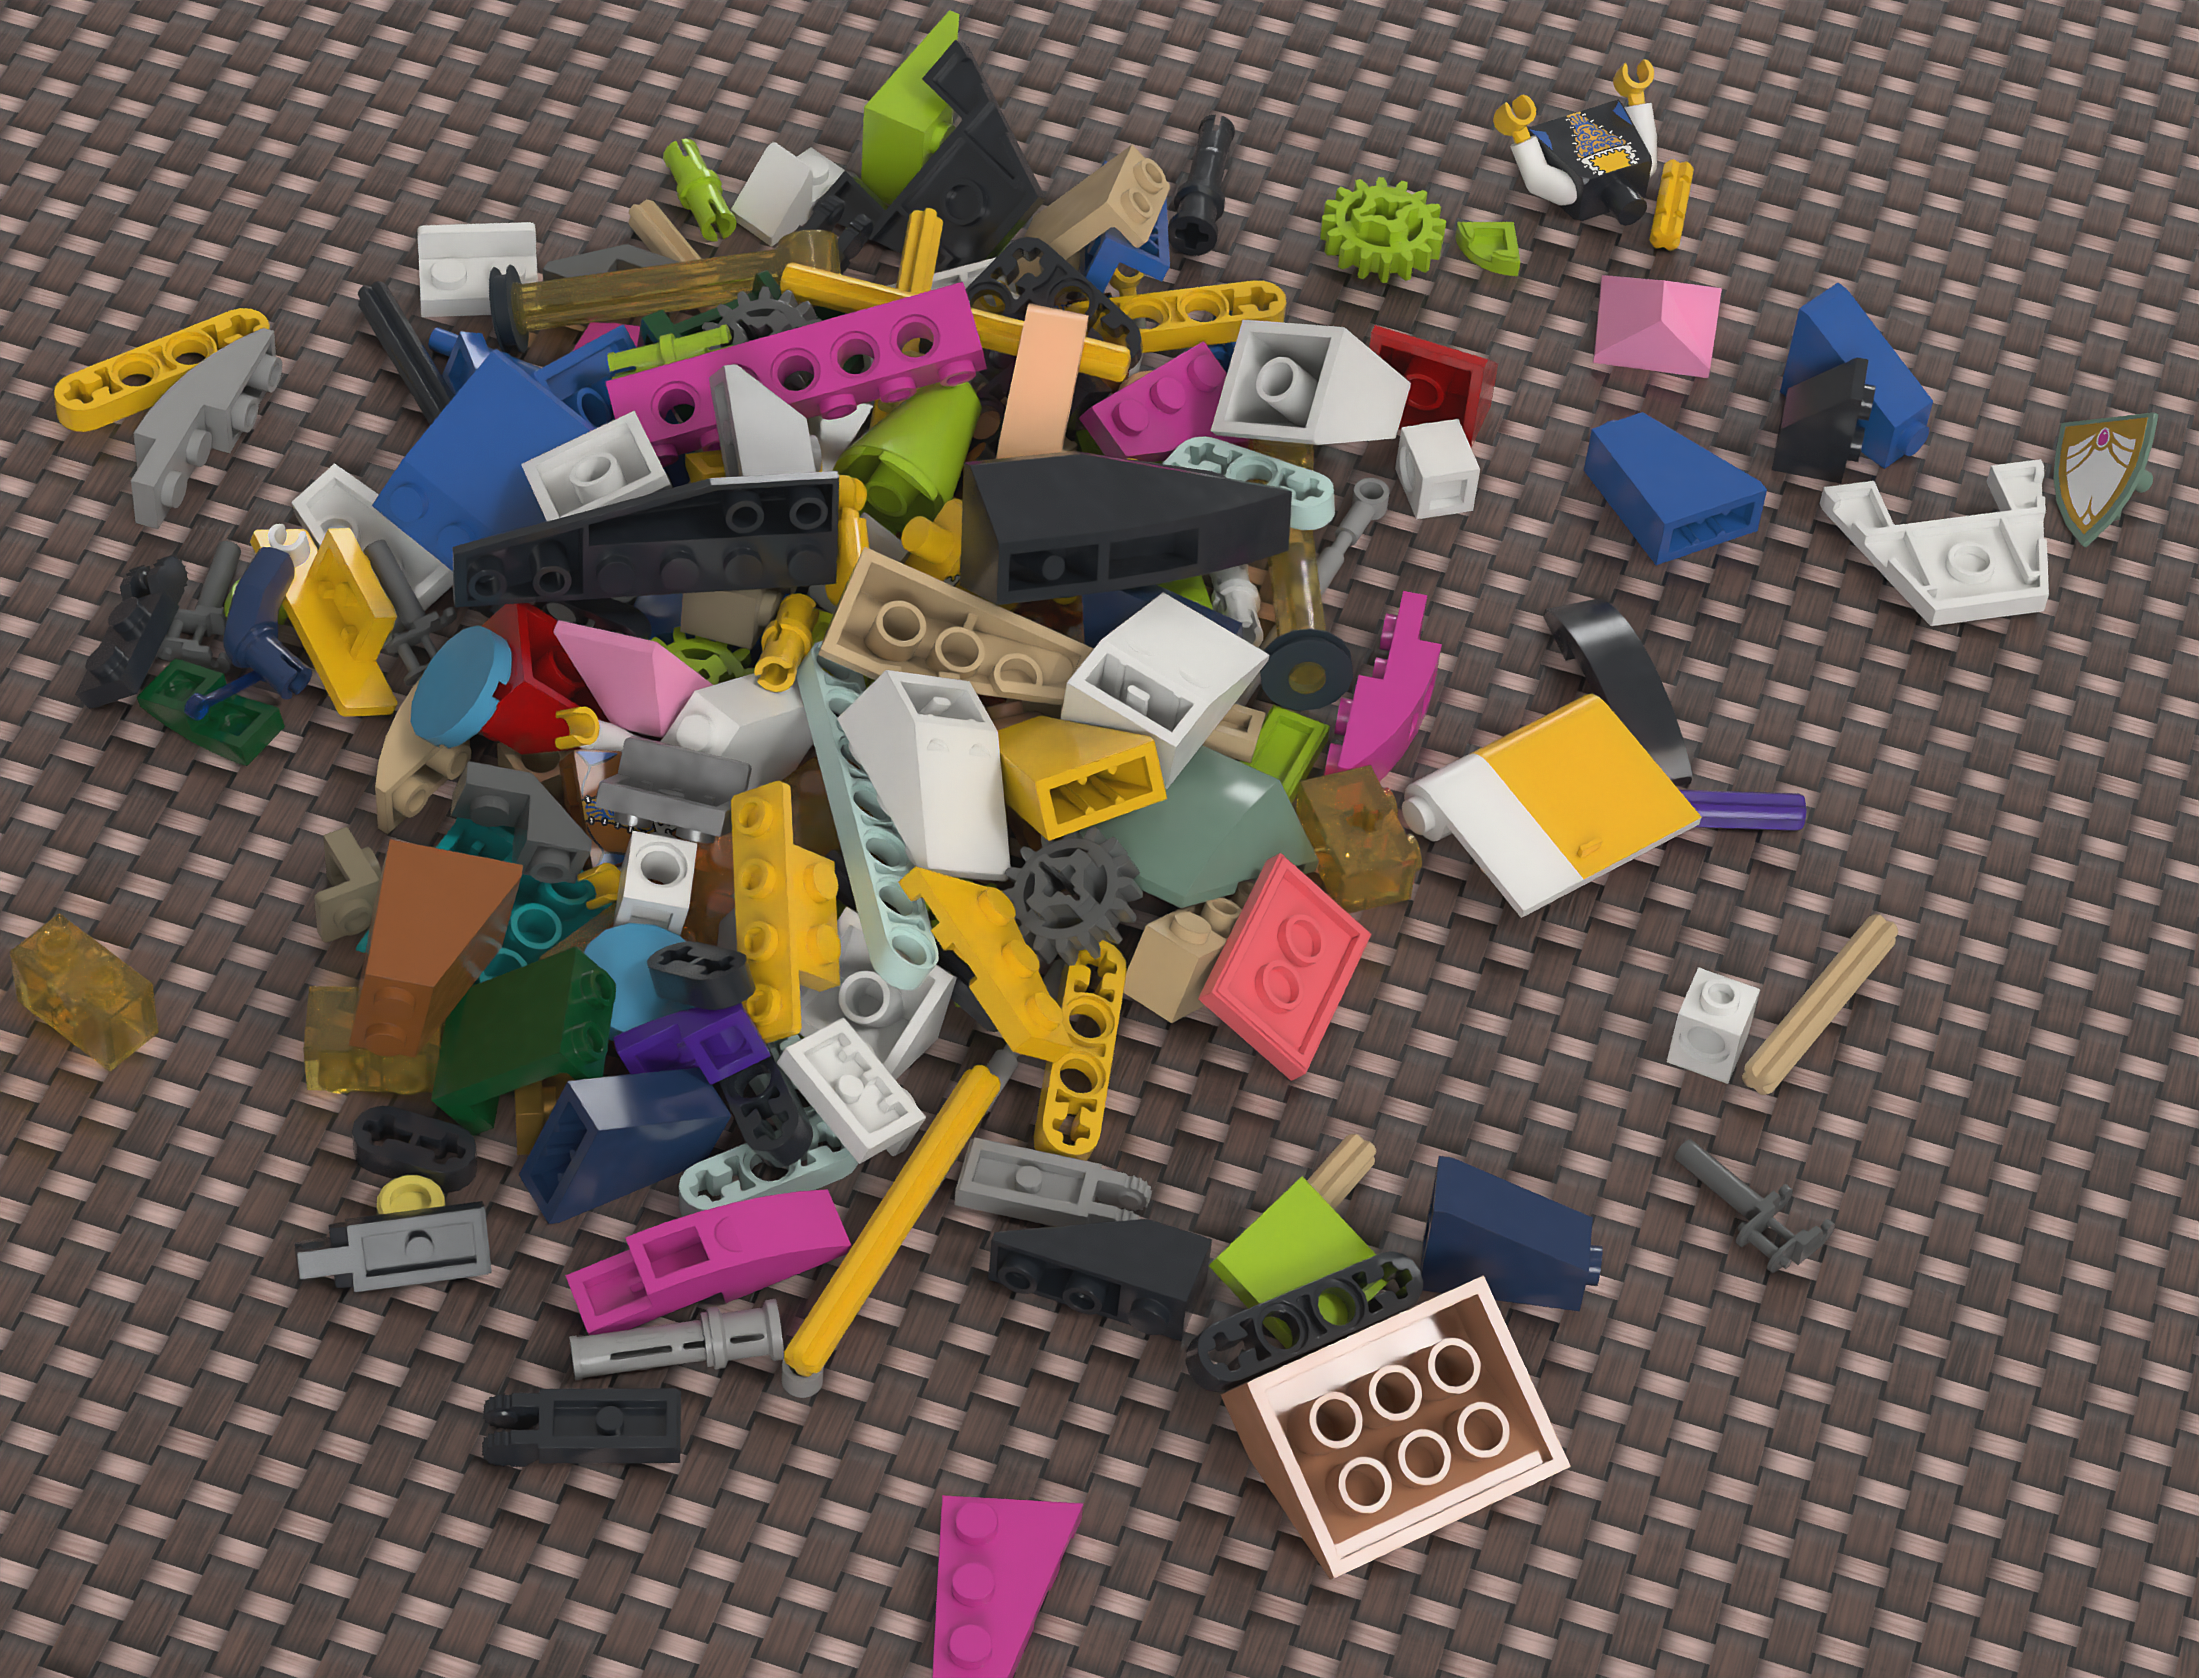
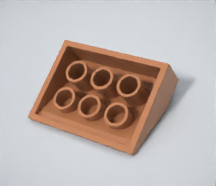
M1484 1276L1220 1394L1250 1461L1329 1579L1349 1572L1571 1467Z

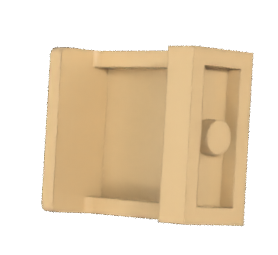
M1132 144L1035 215L1024 237H1034L1044 241L1078 271L1080 266V249L1111 227L1117 228L1135 248L1145 244L1150 237L1168 195L1170 185L1158 164L1149 158H1145ZM1023 257L1017 261L1020 273L1013 283L1015 284L1028 272L1035 277L1041 274L1040 257L1031 262ZM1067 293L1060 296L1056 304L1064 302Z

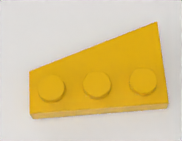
M917 866L898 882L910 901H917L919 898H923L940 922L931 932L943 950H953L960 959L969 965L975 974L970 980L969 988L1013 1052L1056 1063L1074 1048L1063 1025L1064 1014L1062 1009L1049 995L1038 971L1040 968L1039 960L1034 951L1025 943L1014 919L1016 915L1015 908L1002 891L994 887L982 886Z

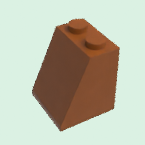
M392 839L389 840L372 911L349 1039L350 1046L366 1048L376 1055L388 1057L403 1055L415 1058L502 948L521 880L523 865Z

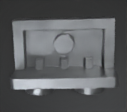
M631 736L624 741L618 774L600 781L595 807L614 811L613 820L623 825L637 828H652L653 821L676 826L675 835L682 839L700 843H714L715 836L722 837L732 832L731 799L734 795L748 790L752 768L746 762Z

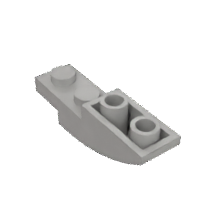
M259 329L213 353L181 377L148 411L133 433L137 471L131 479L135 522L137 524L159 529L171 507L178 508L182 503L189 477L196 466L202 467L206 463L211 448L231 453L242 432L248 433L251 431L257 418L260 402L266 392H273L276 389L282 373V360L276 357L273 330Z

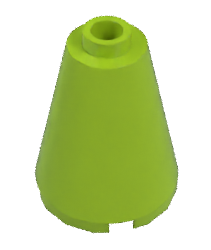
M938 382L920 387L912 397L902 402L840 455L832 471H838L839 475H848L859 479L867 490L866 502L863 509L859 511V517L865 512L893 535H896L897 532L902 533L906 524L916 516H923L933 522L945 503L952 500L982 409L974 388L968 382L955 386H942Z

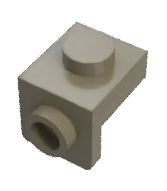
M348 827L323 835L326 876L332 885L331 888L318 892L314 897L317 932L323 942H330L346 935L358 934L370 926L381 878V869L375 854L369 847L361 849Z

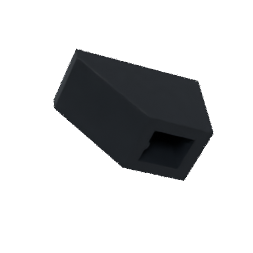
M1854 358L1788 388L1778 429L1772 464L1773 471L1842 483L1847 460L1858 462L1861 453L1865 428L1856 426L1857 419L1869 421L1876 386L1865 384L1868 359Z

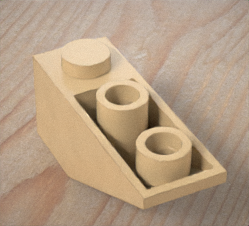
M1238 882L1235 894L1180 908L1146 924L1127 969L1123 993L1170 1023L1202 1008L1204 1004L1198 998L1255 883Z

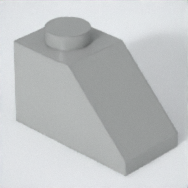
M737 364L724 365L709 377L726 477L820 471L822 457L819 441L815 435L809 434L806 417Z

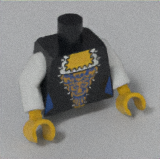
M1643 59L1637 66L1639 83L1630 79L1626 62L1617 70L1613 78V85L1616 91L1621 96L1628 98L1629 107H1624L1618 99L1528 128L1527 125L1536 116V107L1530 97L1523 94L1512 102V109L1516 117L1513 115L1511 107L1507 102L1496 110L1493 118L1494 126L1503 135L1513 137L1515 143L1510 147L1526 188L1530 193L1557 204L1575 220L1584 221L1611 212L1621 225L1627 226L1642 218L1647 210V203L1644 198L1646 197L1649 177L1657 169V133L1652 103L1645 104L1644 90L1654 79V68L1648 60Z

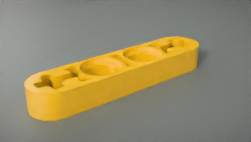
M1256 280L1109 298L1132 320L1136 318H1150L1159 323V326L1156 328H1139L1143 345L1142 353L1190 348L1203 341L1206 345L1236 342L1242 320L1284 323L1286 310V295L1282 289L1273 283ZM1089 300L1074 303L1067 307L1065 311L1085 314L1089 308ZM1193 311H1206L1215 315L1216 319L1209 322H1199L1188 317V314ZM1102 312L1093 329L1103 337L1104 342L1126 347V334L1123 333L1120 337L1113 338L1102 329L1100 318L1106 315Z
M247 308L234 309L69 374L62 378L55 386L54 399L57 418L64 427L70 430L87 432L153 407L171 386L199 364L184 365L176 361L177 357L186 353H198L207 358L237 339L259 329L265 328L270 330V324L267 318L259 311ZM134 374H144L152 378L150 382L142 386H129L122 383L124 378Z
M1104 940L1099 942L1101 957L1094 959L1086 949L1080 950L1076 964L1068 966L1065 963L1061 972L1057 1003L1064 1014L1063 1025L1074 1048L1056 1063L1046 1061L1033 1136L1034 1148L1037 1151L1087 1161L1101 1134L1127 972L1126 961L1122 953L1113 944ZM1087 964L1097 966L1098 976L1102 978L1094 993L1085 992L1089 986L1091 975L1090 968L1086 966ZM1075 1014L1091 1017L1097 1022L1101 1035L1096 1038H1085L1073 1030L1069 1017ZM1070 1068L1083 1072L1089 1078L1092 1090L1086 1093H1076L1068 1089L1060 1078V1071ZM1067 1114L1076 1115L1072 1122L1070 1133L1071 1140L1075 1142L1074 1146L1063 1143V1134L1058 1131Z

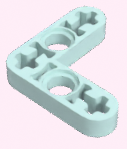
M1204 436L1188 439L1180 444L1163 463L1166 465L1213 471L1227 478L1242 481L1262 479L1268 481L1266 485L1286 488L1292 491L1290 527L1294 529L1315 530L1324 527L1332 521L1335 515L1333 483L1328 477L1216 438Z
M797 1034L774 1041V1045L777 1051H780L781 1056L786 1047L801 1039ZM771 1074L758 1075L749 1082L757 1096L769 1085ZM810 1105L805 1107L804 1110L813 1129L812 1143L801 1159L792 1165L786 1166L788 1173L784 1177L775 1181H764L757 1178L751 1170L755 1165L763 1161L745 1143L698 1162L686 1169L679 1183V1209L682 1217L734 1202L769 1195L816 1190L848 1176L854 1171L858 1162ZM774 1115L771 1119L778 1128L774 1132L777 1139L782 1135L781 1125L783 1123ZM827 1141L832 1147L841 1146V1150L832 1152L828 1146L818 1147V1143ZM807 1160V1166H801V1162ZM737 1175L739 1180L732 1182V1177ZM707 1189L712 1196L721 1195V1199L712 1202L706 1195L698 1196V1192Z

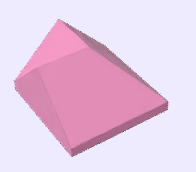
M1602 275L1593 363L1708 378L1722 288L1664 280Z
M560 620L557 621L553 631L609 722L641 738L661 742L694 691L713 685L658 642Z

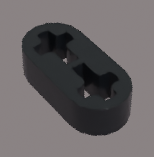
M687 941L666 946L656 951L647 960L656 994L662 999L702 1009L717 1010L735 1006L747 1000L756 990L747 957L738 951L700 942Z
M383 1105L369 1108L362 1112L354 1121L352 1139L355 1159L363 1169L371 1173L391 1179L405 1175H419L431 1179L444 1193L459 1191L468 1186L476 1177L478 1165L475 1139L468 1130L458 1125ZM385 1134L395 1137V1139H386L382 1146L372 1144V1141H380ZM448 1152L458 1154V1158L450 1157L446 1164L435 1162V1159L442 1160L445 1158Z

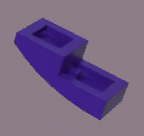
M742 1003L725 1009L708 1010L695 1007L644 1023L613 1037L617 1053L630 1074L700 1067L710 1085L771 1056L768 1046L762 1039Z

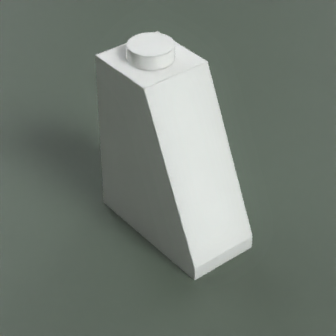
M755 673L694 691L661 740V743L750 764L752 770L748 790L775 781L787 783L813 745V739L797 677H795V681L789 689L783 692H772L766 690L757 682L761 675L755 676Z

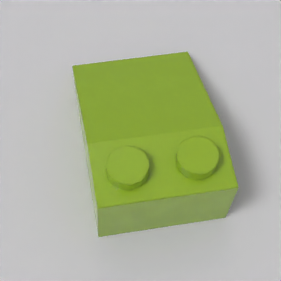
M951 10L946 13L864 106L861 180L884 203L889 205L893 203L956 128L953 125L954 110L922 80L954 40H958L959 14Z

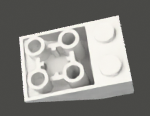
M1163 592L1105 636L1068 680L1061 720L1150 736L1155 741L1164 786L1168 789L1267 663L1269 654Z
M885 670L837 720L849 740V750L852 756L863 766L877 792V801L880 807L891 817L902 837L907 857L917 867L951 877L1005 882L1009 879L1005 872L1007 868H1011L998 731L970 681Z

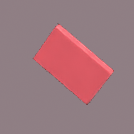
M1279 853L1266 860L1198 1000L1289 1080H1295L1306 1074L1371 937V933L1282 853Z

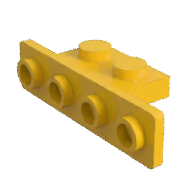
M328 528L319 550L307 530L286 529L287 538L283 545L287 546L295 543L299 533L305 531L310 546V555L303 564L294 567V579L284 597L282 605L338 714L343 717L393 714L398 702L376 660L388 635L394 628L397 615L391 600L385 595L371 568L369 558L363 553L350 528ZM269 530L254 531L250 543L255 553L262 547H271L268 538Z
M775 781L736 794L731 799L737 951L746 955L756 987L754 994L741 1003L766 1044L800 1033L802 1028L800 985L819 992L840 986L839 957L841 955V943L837 926L836 895L838 892V881L835 874L834 861L793 844L791 787L782 781Z

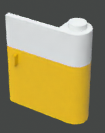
M1594 694L1584 695L1409 784L1405 789V801L1402 804L1404 819L1414 833L1423 835L1431 841H1438L1453 833L1521 918L1699 825L1702 818L1611 708Z

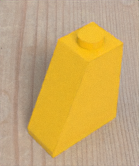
M1037 716L997 730L1004 802L1048 841L1167 799L1155 741L1150 736L1045 716Z

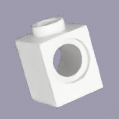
M1459 419L1402 427L1395 470L1416 520L1473 511L1480 468Z
M632 831L621 868L613 927L628 923L651 924L680 936L689 910L698 843L679 840L666 833L655 832L647 834ZM648 879L658 880L665 885L655 884Z
M1698 967L1678 1013L1667 1062L1728 1084L1748 1038L1760 989Z

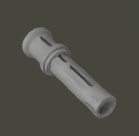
M776 1299L765 1300L762 1308L721 1313L718 1307L707 1308L706 1312L700 1313V1320L639 1327L631 1330L582 1337L569 1336L575 1381L582 1380L585 1377L647 1370L705 1360L707 1367L714 1366V1369L726 1368L729 1360L769 1355L773 1361L783 1360L784 1358L781 1323Z

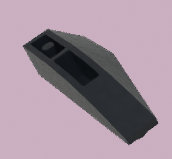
M1079 451L964 462L960 586L995 605L1160 584L1252 563L1289 551L1292 491L1281 487Z
M838 471L708 478L452 547L455 607L836 584L839 509Z

